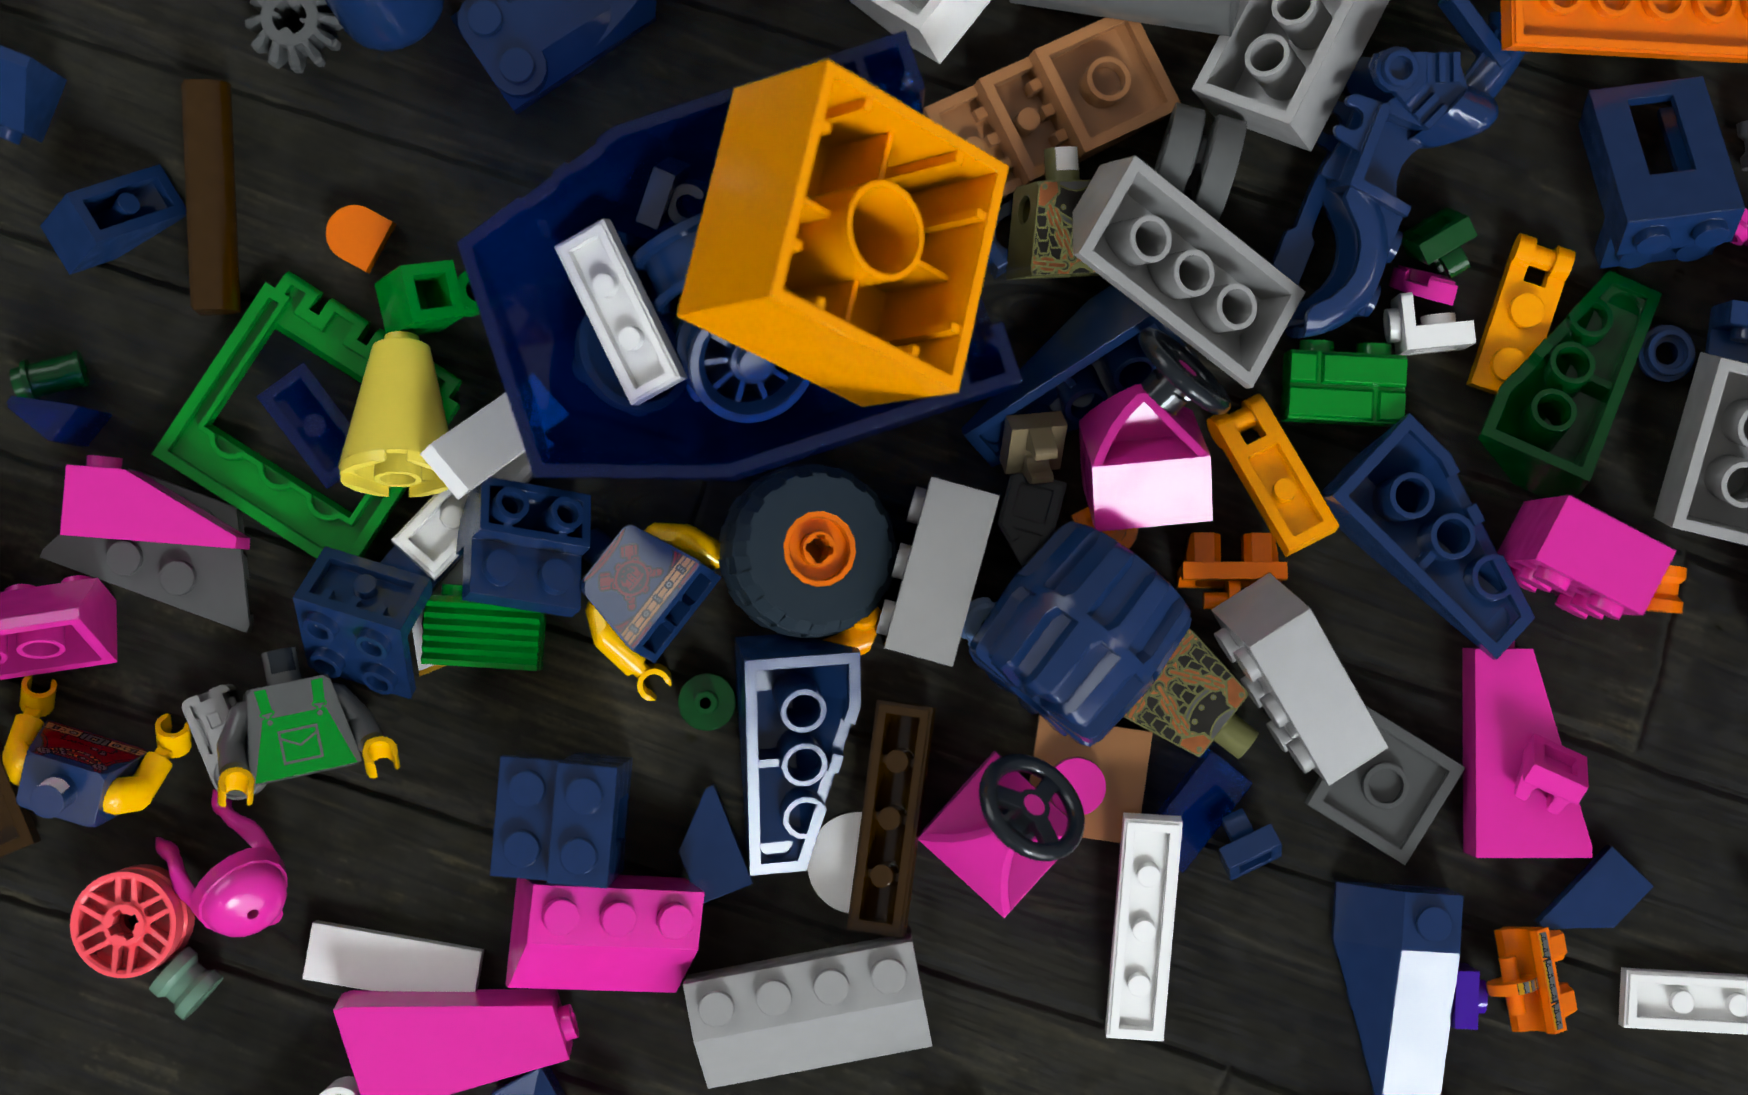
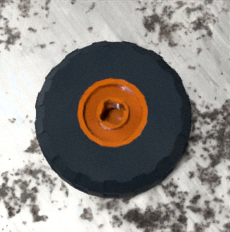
M798 464L783 467L765 474L748 485L749 487L735 499L729 508L725 523L721 527L718 542L720 543V559L718 560L721 575L725 579L729 589L728 593L735 604L744 610L749 616L748 618L761 627L769 628L777 632V634L797 638H818L833 635L853 627L858 621L868 617L876 609L884 593L888 591L893 579L892 572L895 559L897 558V542L895 543L893 523L888 511L885 510L878 499V495L868 484H864L854 477V474L841 468L823 466V464Z

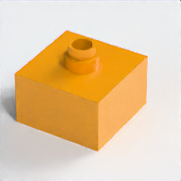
M829 59L734 88L676 316L861 407L958 393L1009 166Z

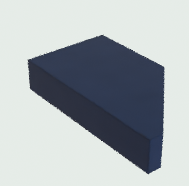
M710 785L706 787L679 849V854L690 882L705 892L704 903L749 886L754 882L749 874L747 863L716 785Z
M1606 845L1534 921L1540 927H1549V929L1615 928L1654 886L1615 848Z

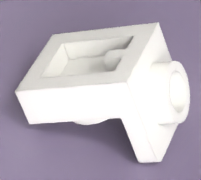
M1412 292L1398 294L1391 299V308L1384 310L1383 326L1387 343L1395 344L1396 355L1459 351L1476 344L1474 320L1456 322L1455 313L1425 315L1420 317L1421 325L1416 326Z

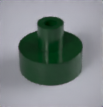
M703 673L689 679L682 687L678 698L679 711L683 719L693 728L702 731L715 730L725 725L733 716L737 703L734 688L729 681L714 673ZM704 697L710 699V707L703 706L702 699Z

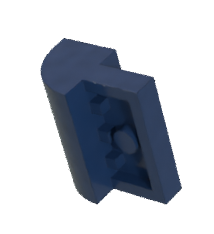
M494 477L488 478L471 490L462 513L456 554L464 556L462 600L565 617H573L581 610V558L590 549L591 495Z

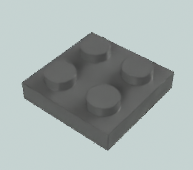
M1366 706L1389 748L1330 786L1319 777L1304 803L1396 861L1406 865L1466 767Z

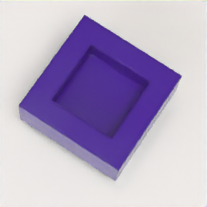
M1459 963L1450 1026L1454 1029L1478 1030L1479 1014L1486 1013L1488 1004L1486 981L1480 979V971L1467 963Z

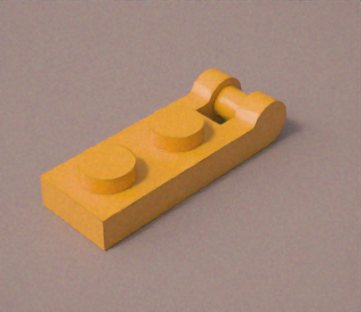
M1522 233L1518 234L1510 251L1466 384L1467 386L1496 395L1499 387L1526 361L1540 343L1547 338L1565 281L1574 264L1575 251L1561 246H1557L1555 250L1537 245V238ZM1529 266L1546 271L1541 286L1523 281Z
M1256 394L1242 401V408L1230 414L1214 415L1207 419V426L1213 440L1219 448L1223 449L1285 557L1336 532L1340 525L1262 395ZM1252 428L1258 432L1261 438L1247 445L1241 433Z

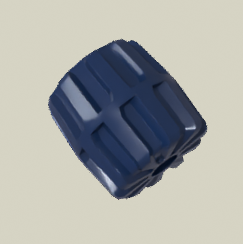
M1070 521L1061 526L1009 582L970 642L969 653L976 665L986 672L991 681L999 688L1018 696V701L1024 709L1032 715L1040 713L1056 732L1063 736L1069 735L1078 744L1090 747L1101 741L1154 684L1190 628L1192 620L1190 617L1191 611L1172 585L1131 550L1091 526Z

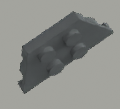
M131 468L128 469V470H132V471L142 472V471H139V470H136V469H131ZM142 472L245 535L243 514L236 507ZM59 534L42 550L40 558L95 578L98 577L105 582L239 631L252 633L254 628V615L250 614L246 580H250L248 560L243 549Z

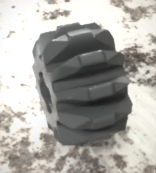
M250 0V4L261 13L260 15L245 19L246 28L251 32L258 33L251 42V46L259 54L268 53V63L272 67L280 69L288 61L290 68L295 73H303L306 67V57H309L318 67H325L326 60L320 52L323 47L326 46L333 51L341 49V43L330 32L339 31L343 27L325 0ZM298 14L301 17L299 20L304 27L299 32L293 33L290 30L292 26L287 21L293 15Z

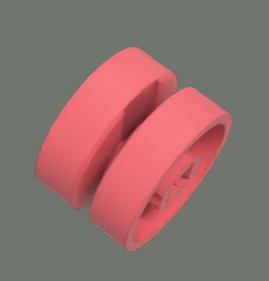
M140 864L106 874L91 882L81 892L73 906L70 918V932L77 953L89 967L109 977L132 978L143 975L176 957L187 945L192 935L195 915L189 906L175 893L168 870L154 865ZM135 914L139 922L135 926H131L128 919L132 918V915Z

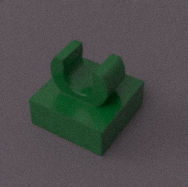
M1445 207L1403 232L1401 243L1408 256L1427 265L1432 263L1438 273L1445 270L1448 278L1451 279L1470 268V263L1461 245L1478 235L1468 215Z

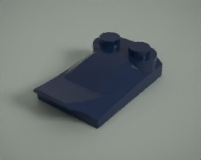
M465 0L460 10L450 16L516 115L657 21L656 0Z

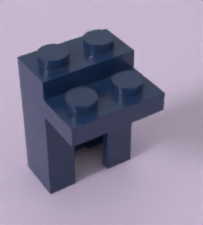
M1699 76L1589 90L1578 126L1605 215V220L1594 249L1599 268L1621 266L1631 269L1641 267L1650 262L1675 259L1689 262L1712 255L1715 247L1724 242H1732L1745 211V205L1704 77ZM1671 101L1672 107L1659 108L1657 118L1674 172L1650 175L1629 106Z
M575 753L563 760L513 755L500 756L490 876L546 880L548 884L608 888L623 872L633 757Z

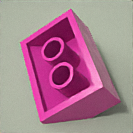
M76 575L64 578L61 583L37 587L30 584H15L5 588L4 592H0V680L118 662L117 602L98 577L92 578Z
M619 875L608 888L548 884L546 880L517 878L505 985L508 988L676 993L699 948L705 892L686 878Z

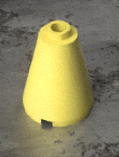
M406 331L389 332L385 334L384 339L372 345L338 466L341 483L352 490L382 497H389L390 487H409L408 497H424L449 490L420 455L426 447L449 430L431 348L428 344L419 341L418 335Z

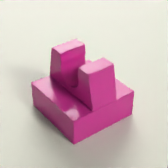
M1534 733L1523 750V761L1515 781V797L1526 801L1534 789L1544 790L1549 793L1546 798L1547 811L1558 815L1569 803L1578 805L1589 788L1587 756Z

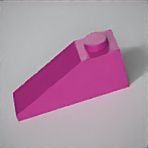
M87 455L86 466L66 465L60 535L250 550L251 538L142 472L122 469L123 458Z

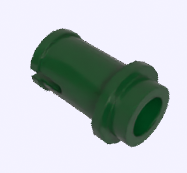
M79 350L35 363H30L29 360L23 359L20 360L19 367L10 369L11 384L20 402L30 400L32 404L40 403L42 396L81 386L86 387L90 384L87 366Z

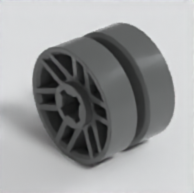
M1176 102L1165 130L1154 171L1183 194H1185L1186 190L1190 191L1189 199L1219 221L1239 164L1247 122L1218 114L1214 118L1206 136L1203 135L1206 117L1205 110Z

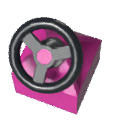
M1145 328L1139 334V344L1156 369L1141 384L1133 385L1106 399L1078 421L1082 486L1094 528L1099 531L1213 521L1211 456L1193 411L1185 407L1189 400H1192L1206 411L1222 415L1230 409L1231 401L1229 395L1215 376L1176 340L1158 329Z
M994 750L923 828L918 836V840L1005 918L1057 860L1068 856L1077 848L1084 834L1085 816L1076 790L1069 780L1054 766L1031 755L1009 754L1001 756ZM1019 772L1032 774L1040 778L1041 781L1035 788ZM1055 793L1063 803L1066 815L1050 801Z

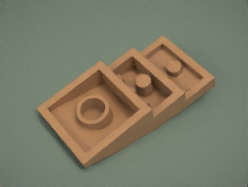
M1103 18L1034 49L1028 57L981 77L973 86L924 107L920 114L1009 166L1002 196L1003 200L1012 196L1017 186L1045 180L1044 149L1064 146L1078 147L1079 162L1169 117L1176 102H1181L1142 24L1139 22Z

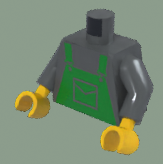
M296 647L265 652L261 654L267 686L247 690L243 694V701L230 708L216 744L220 776L217 802L219 806L226 807V793L232 790H240L247 796L246 804L250 806L253 804L254 786L356 765L362 761L360 752L363 754L366 774L374 779L378 777L374 763L377 759L388 758L392 760L396 770L400 768L397 744L392 739L385 737L373 713L344 684L332 683L328 674L302 679Z

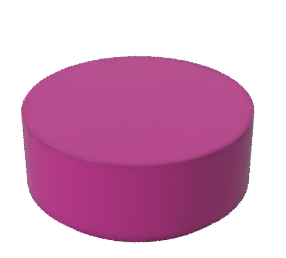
M1069 757L1054 766L1069 780L1076 790L1083 806L1084 815L1093 812L1099 807L1105 797L1106 781L1102 771L1095 763L1083 757ZM1055 793L1051 798L1052 802L1059 810L1066 813L1063 803Z

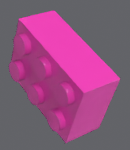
M1571 495L1524 501L1497 553L1504 556L1519 587L1534 593L1537 588L1545 592L1554 593L1558 596L1555 602L1556 606L1582 619H1587L1589 615L1602 620L1605 615L1619 620L1621 615H1644L1676 550Z

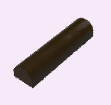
M184 79V83H181L190 305L200 316L237 314L241 312L231 84L226 81L213 79Z
M877 700L847 929L901 938L906 936L936 707Z

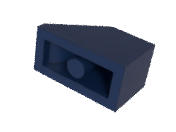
M158 164L66 193L40 227L67 272L71 275L119 258L183 219L187 215V210L162 166Z

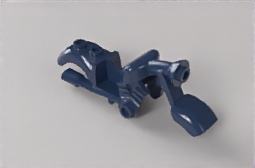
M1440 0L1437 3L1476 56V59L1465 74L1461 67V52H1411L1406 47L1393 46L1373 54L1372 57L1363 56L1359 58L1343 89V93L1347 96L1344 103L1337 101L1331 112L1337 116L1339 125L1334 126L1333 135H1328L1322 131L1315 143L1326 150L1327 154L1307 189L1293 227L1283 231L1270 263L1295 284H1299L1315 244L1311 233L1323 205L1335 235V261L1331 273L1322 287L1307 299L1300 301L1285 328L1289 338L1299 339L1320 335L1342 326L1354 317H1368L1374 310L1381 293V286L1378 284L1385 265L1393 260L1402 242L1403 233L1398 230L1403 217H1407L1411 209L1410 205L1396 197L1397 179L1402 165L1419 148L1427 149L1447 145L1472 137L1488 129L1496 121L1499 114L1498 105L1494 99L1495 96L1510 79L1524 54L1529 53L1525 51L1501 50V12H1490L1487 25L1470 0Z

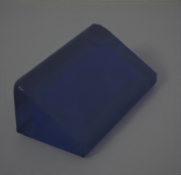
M303 362L256 397L322 484L328 489L340 482L341 475L338 466L350 421Z
M11 396L6 402L10 410L48 441L80 447H87L112 416L111 413L83 406Z
M1209 748L1199 757L1156 813L1158 815L1181 816L1183 827L1179 871L1182 873L1185 872L1223 823L1222 818L1230 814L1253 784Z

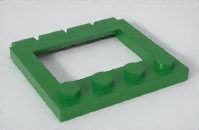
M288 271L276 287L271 286L267 282L264 283L152 455L316 559L325 546L363 558L408 487H390L389 497L365 494L352 513L213 425L275 329L361 384L372 345L384 339L386 333L380 328L373 335L367 346L363 344L362 340L368 333L372 323L334 298H331L326 303L319 315L314 313L324 292L291 271ZM434 362L446 421L449 426L461 407L452 399L459 390L463 380Z

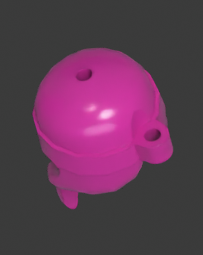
M214 788L211 799L213 811L252 848H246L228 856L215 865L195 886L186 872L179 848L174 842L165 840L162 837H156L155 847L159 856L167 862L175 893L189 906L190 910L206 928L228 937H246L259 933L282 919V909L287 898V873L283 860L276 852L261 826L254 820L236 812L232 808L231 799L226 798V807L219 806L217 802L218 792Z

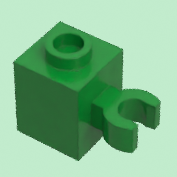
M453 260L398 266L375 283L385 333L394 331H406L416 335L438 333L464 316L474 317L491 307L490 300L474 301L466 293V285H473L484 279L483 271L471 269L457 276Z

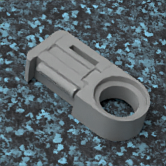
M232 684L219 685L209 689L206 693L190 697L182 703V711L217 792L220 776L216 744L230 708L237 704L235 696L231 697L229 692L237 689ZM266 784L254 786V796L261 792ZM232 790L226 793V798L231 800L247 798L244 792L240 790Z

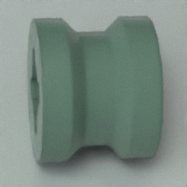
M189 946L176 956L158 975L149 987V991L157 998L166 997L174 1004V1013L182 1020H185L210 996L224 977L216 969L207 970L198 962V953Z

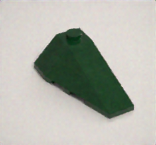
M1609 270L1571 310L1557 328L1540 343L1526 361L1499 387L1478 439L1514 485L1544 498L1571 495L1576 498L1589 484L1660 301L1661 292Z

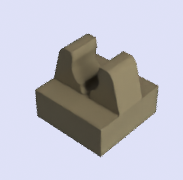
M1061 411L1006 416L999 459L1005 474L1022 473L1029 484L1053 482L1054 475L1052 470L1060 469L1068 426Z

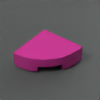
M1402 265L1394 266L1389 283L1390 287L1402 292H1412L1415 296L1452 306L1458 289V285L1455 284L1456 282L1448 278V276Z

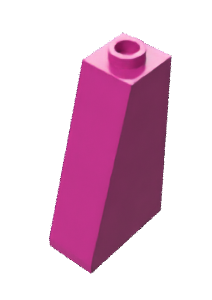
M1514 640L1498 659L1493 660L1480 648H1462L1463 766L1466 767L1463 771V852L1475 858H1592V843L1580 803L1578 805L1569 803L1558 815L1547 811L1546 798L1549 793L1544 790L1534 789L1526 801L1515 797V781L1523 761V750L1532 735L1535 733L1562 745L1534 650L1530 648H1515Z
M476 989L475 992L351 990L341 994L333 1009L360 1095L454 1094L570 1059L573 1039L579 1038V1028L571 1004L562 1006L557 989Z

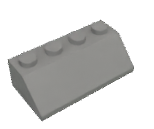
M1136 155L1101 164L1073 211L1074 256L1246 389L1253 388L1305 294L1302 288Z
M911 932L906 933V936L903 938L889 936L688 974L683 983L693 1042L708 1089L933 1046Z

